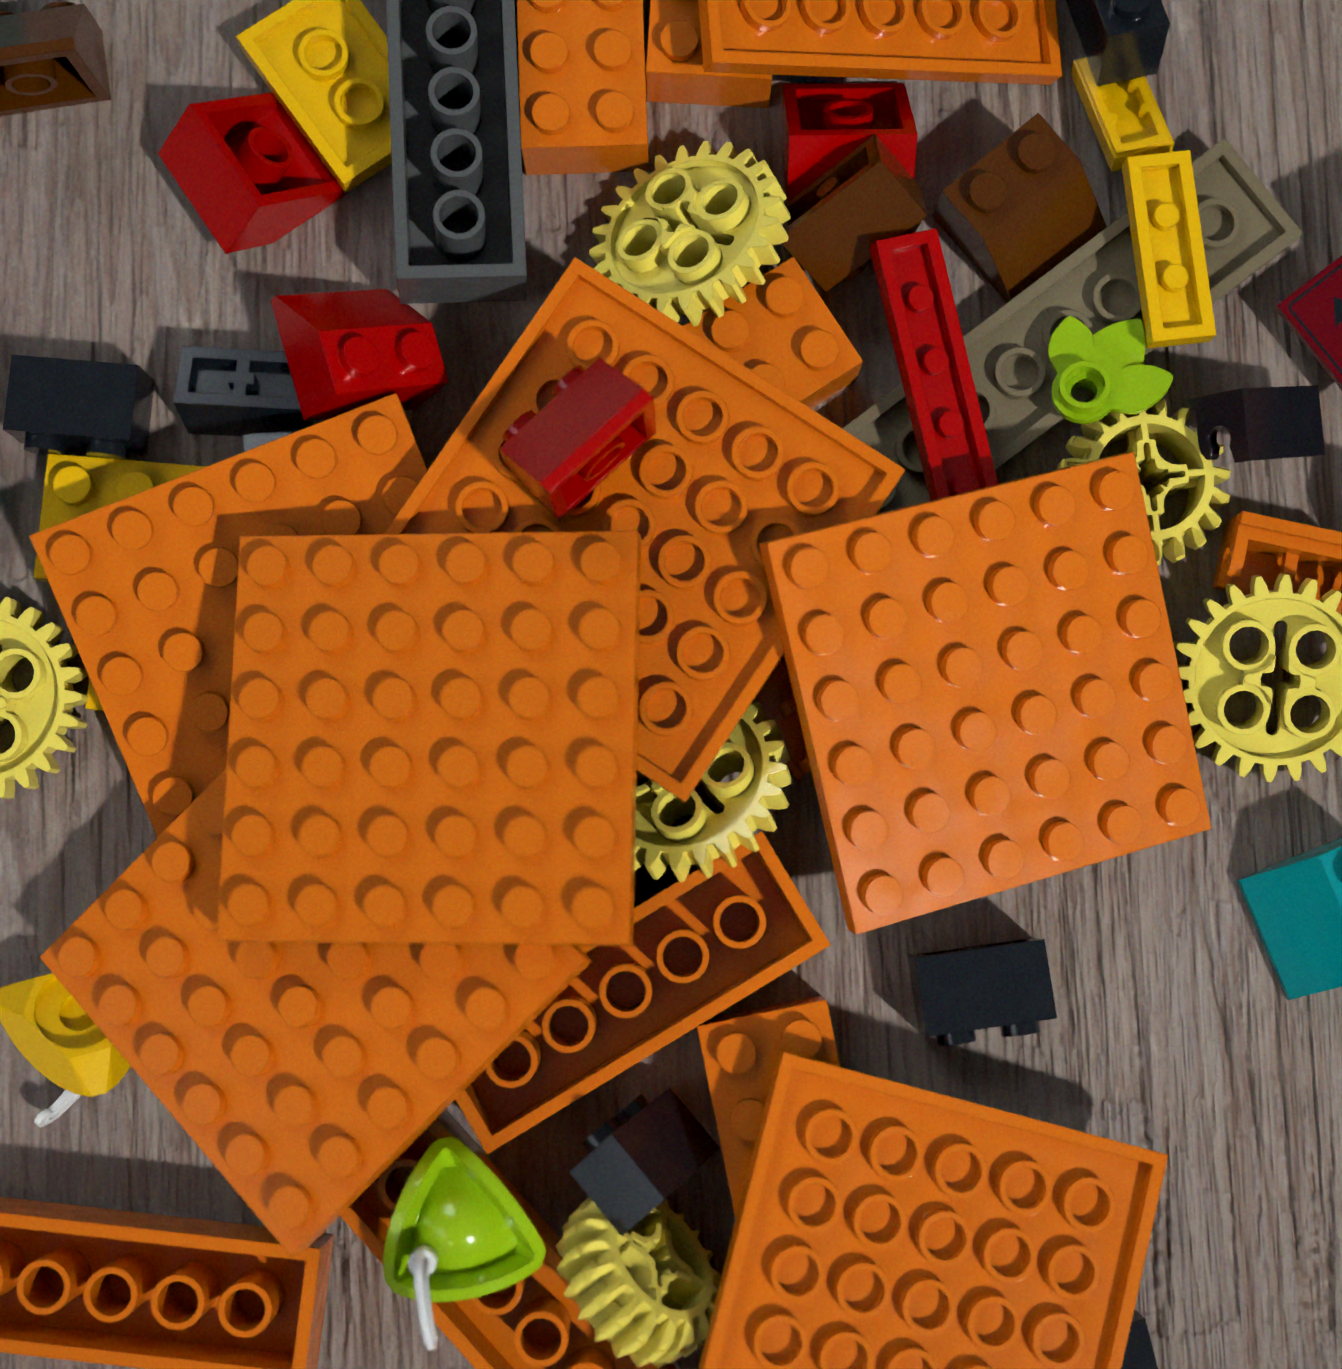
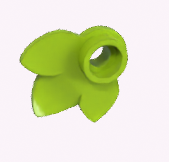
M1068 316L1056 328L1048 346V357L1057 374L1052 384L1051 399L1056 411L1063 418L1073 423L1089 424L1101 420L1109 412L1138 414L1151 408L1168 392L1173 381V374L1162 368L1143 364L1146 340L1144 325L1141 319L1134 318L1117 322L1092 334L1088 327L1079 319ZM1077 388H1088L1094 393L1095 398L1089 402H1079L1074 399L1072 392Z

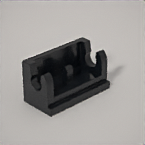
M182 346L173 403L189 434L243 437L246 434L314 425V420L304 421L285 351Z
M1318 385L1241 388L1188 398L1189 411H1195L1199 449L1206 460H1217L1219 458L1220 447L1217 444V433L1222 427L1227 428L1230 433L1231 441L1229 446L1235 463L1326 455Z

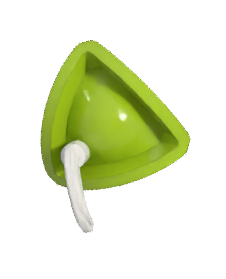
M450 1136L439 1138L430 1145L404 1186L387 1232L383 1255V1274L385 1282L394 1293L416 1300L423 1343L426 1344L428 1350H435L438 1336L431 1302H452L472 1299L516 1284L542 1266L546 1249L534 1225L502 1182L466 1145L457 1138Z

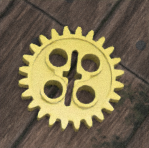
M703 141L696 156H690L685 146L682 145L678 148L676 160L671 163H667L660 154L655 156V171L648 174L641 169H635L633 172L637 184L632 189L625 186L616 187L615 191L622 201L619 205L603 206L601 211L609 223L594 227L592 233L600 243L589 250L590 256L597 264L593 269L677 323L681 315H686L692 325L696 327L699 326L703 310L711 308L713 313L720 318L724 316L723 301L732 297L737 302L743 304L747 300L742 287L747 282L756 285H763L766 282L759 268L761 264L773 265L780 262V258L772 245L788 241L789 236L782 224L791 219V215L783 202L787 197L765 160L757 162L754 154L748 148L738 155L731 142H726L716 154L709 141Z
M1279 573L1273 590H1268L1261 576H1251L1250 594L1245 596L1234 584L1229 583L1225 585L1229 603L1222 607L1217 602L1205 598L1203 604L1210 618L1205 623L1189 617L1185 620L1187 626L1196 634L1194 641H1174V647L1188 656L1186 664H1178L1180 677L1185 680L1186 686H1183L1185 702L1191 706L1187 709L1190 726L1197 724L1202 726L1193 737L1194 745L1199 749L1216 741L1217 744L1213 750L1211 760L1220 766L1233 754L1236 755L1235 772L1244 778L1251 771L1255 763L1259 764L1261 776L1266 782L1273 781L1278 765H1284L1286 772L1294 781L1300 780L1302 772L1301 762L1307 760L1321 773L1326 772L1324 752L1331 749L1342 757V611L1339 613L1336 611L1342 593L1331 589L1317 600V580L1306 578L1295 593L1293 592L1290 575L1285 573ZM1284 621L1286 628L1281 642L1278 663L1280 668L1290 673L1289 682H1280L1276 687L1277 730L1273 734H1268L1266 732V723L1270 714L1273 692L1271 687L1261 682L1262 673L1274 671L1276 662L1275 637L1273 636L1274 626L1276 622ZM1251 626L1256 628L1261 636L1259 651L1248 660L1240 661L1234 659L1229 648L1233 634L1243 627ZM1310 631H1320L1326 639L1327 647L1325 654L1319 661L1313 664L1305 665L1300 663L1296 654V646L1299 639ZM1239 691L1252 692L1256 701L1253 715L1240 723L1227 721L1224 714V706L1228 698ZM1303 696H1317L1321 704L1319 718L1315 723L1307 727L1294 726L1290 715L1293 704Z
M5 597L0 603V644L2 645V652L0 653V725L10 721L15 730V740L11 748L0 754V798L3 799L14 798L15 780L24 788L37 789L39 787L35 771L37 768L55 774L60 771L59 765L52 754L55 750L72 753L76 751L77 748L65 737L68 728H86L87 723L72 715L74 706L84 705L89 701V696L75 692L73 689V684L82 681L88 676L87 671L78 667H68L67 665L77 655V647L70 643L55 645L65 629L53 622L41 627L44 612L30 606L21 614L20 602L9 597ZM29 660L34 669L33 680L27 688L17 692L12 682L13 672L21 662Z
M756 702L749 706L699 782L706 797L724 810L722 813H713L702 802L695 790L686 803H684L651 780L636 787L634 871L645 863V867L652 878L658 880L665 872L667 866L671 865L679 882H685L690 865L698 864L705 877L710 878L713 873L714 859L722 857L729 866L734 868L738 866L734 849L739 845L754 852L760 849L753 835L757 828L775 832L777 826L768 809L780 810L787 809L788 807L787 799L780 788L791 785L793 782L789 769L785 764L791 758L784 741H781L782 736L775 720L767 719L762 704ZM636 771L637 782L645 776ZM741 772L736 779L721 783L722 779L730 773ZM693 815L690 821L684 825L672 827L676 820L682 816Z

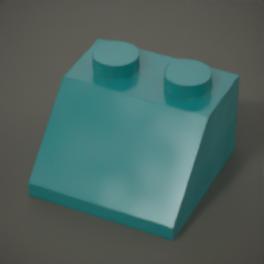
M1342 837L1237 879L1238 887L1286 999L1292 1000L1342 987Z

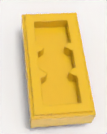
M1087 57L1073 61L1071 77L1111 172L1121 170L1123 162L1129 156L1172 152L1174 141L1146 76L1097 87Z

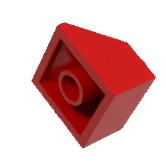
M905 83L783 84V168L786 202L795 197L874 134L880 138L914 179L918 134Z
M272 92L189 104L158 152V155L225 254L272 244L346 195Z
M388 289L275 295L270 300L304 421L333 418L394 393L398 394L404 410H413L449 383L432 322L408 304H400L399 297Z
M598 358L586 370L581 365L570 370L554 387L552 393L555 398L537 415L532 410H529L518 417L505 431L503 439L506 443L499 448L505 465L558 521L565 517L656 433L654 398L642 386L601 358Z

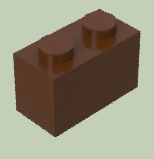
M874 134L785 203L791 219L782 224L789 238L787 242L781 244L794 256L823 290L827 292L841 280H852L864 271L872 258L869 247L875 241L911 234L918 229L921 220L928 216L921 187L880 138Z

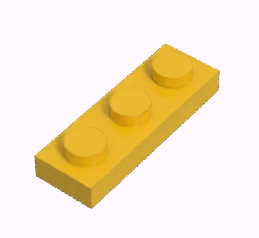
M1190 150L1129 156L1121 167L1147 349L1210 342L1216 336V328Z

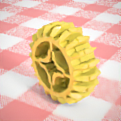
M1161 399L1153 405L1148 413H1146V410L1138 414L1109 412L1102 418V421L1081 424L1080 427L1084 437L1072 436L1065 445L1068 452L1074 458L1063 459L1057 468L1061 469L1097 460L1105 446L1126 438L1128 450L1125 453L1134 452L1138 473L1140 472L1142 481L1152 482L1153 485L1159 484L1148 494H1146L1145 487L1141 485L1157 566L1161 563L1162 553L1169 561L1176 563L1185 557V546L1193 550L1203 546L1206 543L1203 530L1213 531L1222 522L1220 516L1212 508H1221L1228 504L1230 499L1228 493L1214 487V485L1229 479L1231 470L1225 467H1213V460H1206L1198 445L1197 427L1191 430L1185 425L1190 418L1189 408L1182 407L1172 418L1167 417L1165 399ZM1156 442L1172 452L1181 464H1171L1165 461L1158 452ZM1218 444L1220 456L1224 452V445ZM1181 489H1188L1187 505L1179 521L1173 527L1160 530L1159 516L1165 513V496L1173 495Z
M587 1198L562 1226L563 1237L556 1244V1249L563 1258L556 1270L559 1275L569 1281V1286L563 1295L575 1300L581 1312L577 1320L587 1319L595 1329V1342L607 1339L611 1343L612 1351L616 1358L629 1354L631 1360L638 1368L650 1362L659 1369L667 1363H674L682 1356H689L702 1346V1341L707 1336L718 1293L715 1287L721 1281L720 1274L711 1268L709 1264L713 1256L712 1251L704 1249L697 1238L700 1231H692L684 1222L683 1210L674 1213L669 1209L667 1199H665L621 1237L591 1198Z

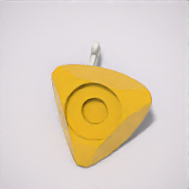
M53 973L0 987V1022L9 1038L36 1070L54 1084L65 1089L51 1106L37 1115L34 1123L38 1127L52 1123L74 1104L81 1095L93 1097L107 1093L121 1081L130 1069V1064Z

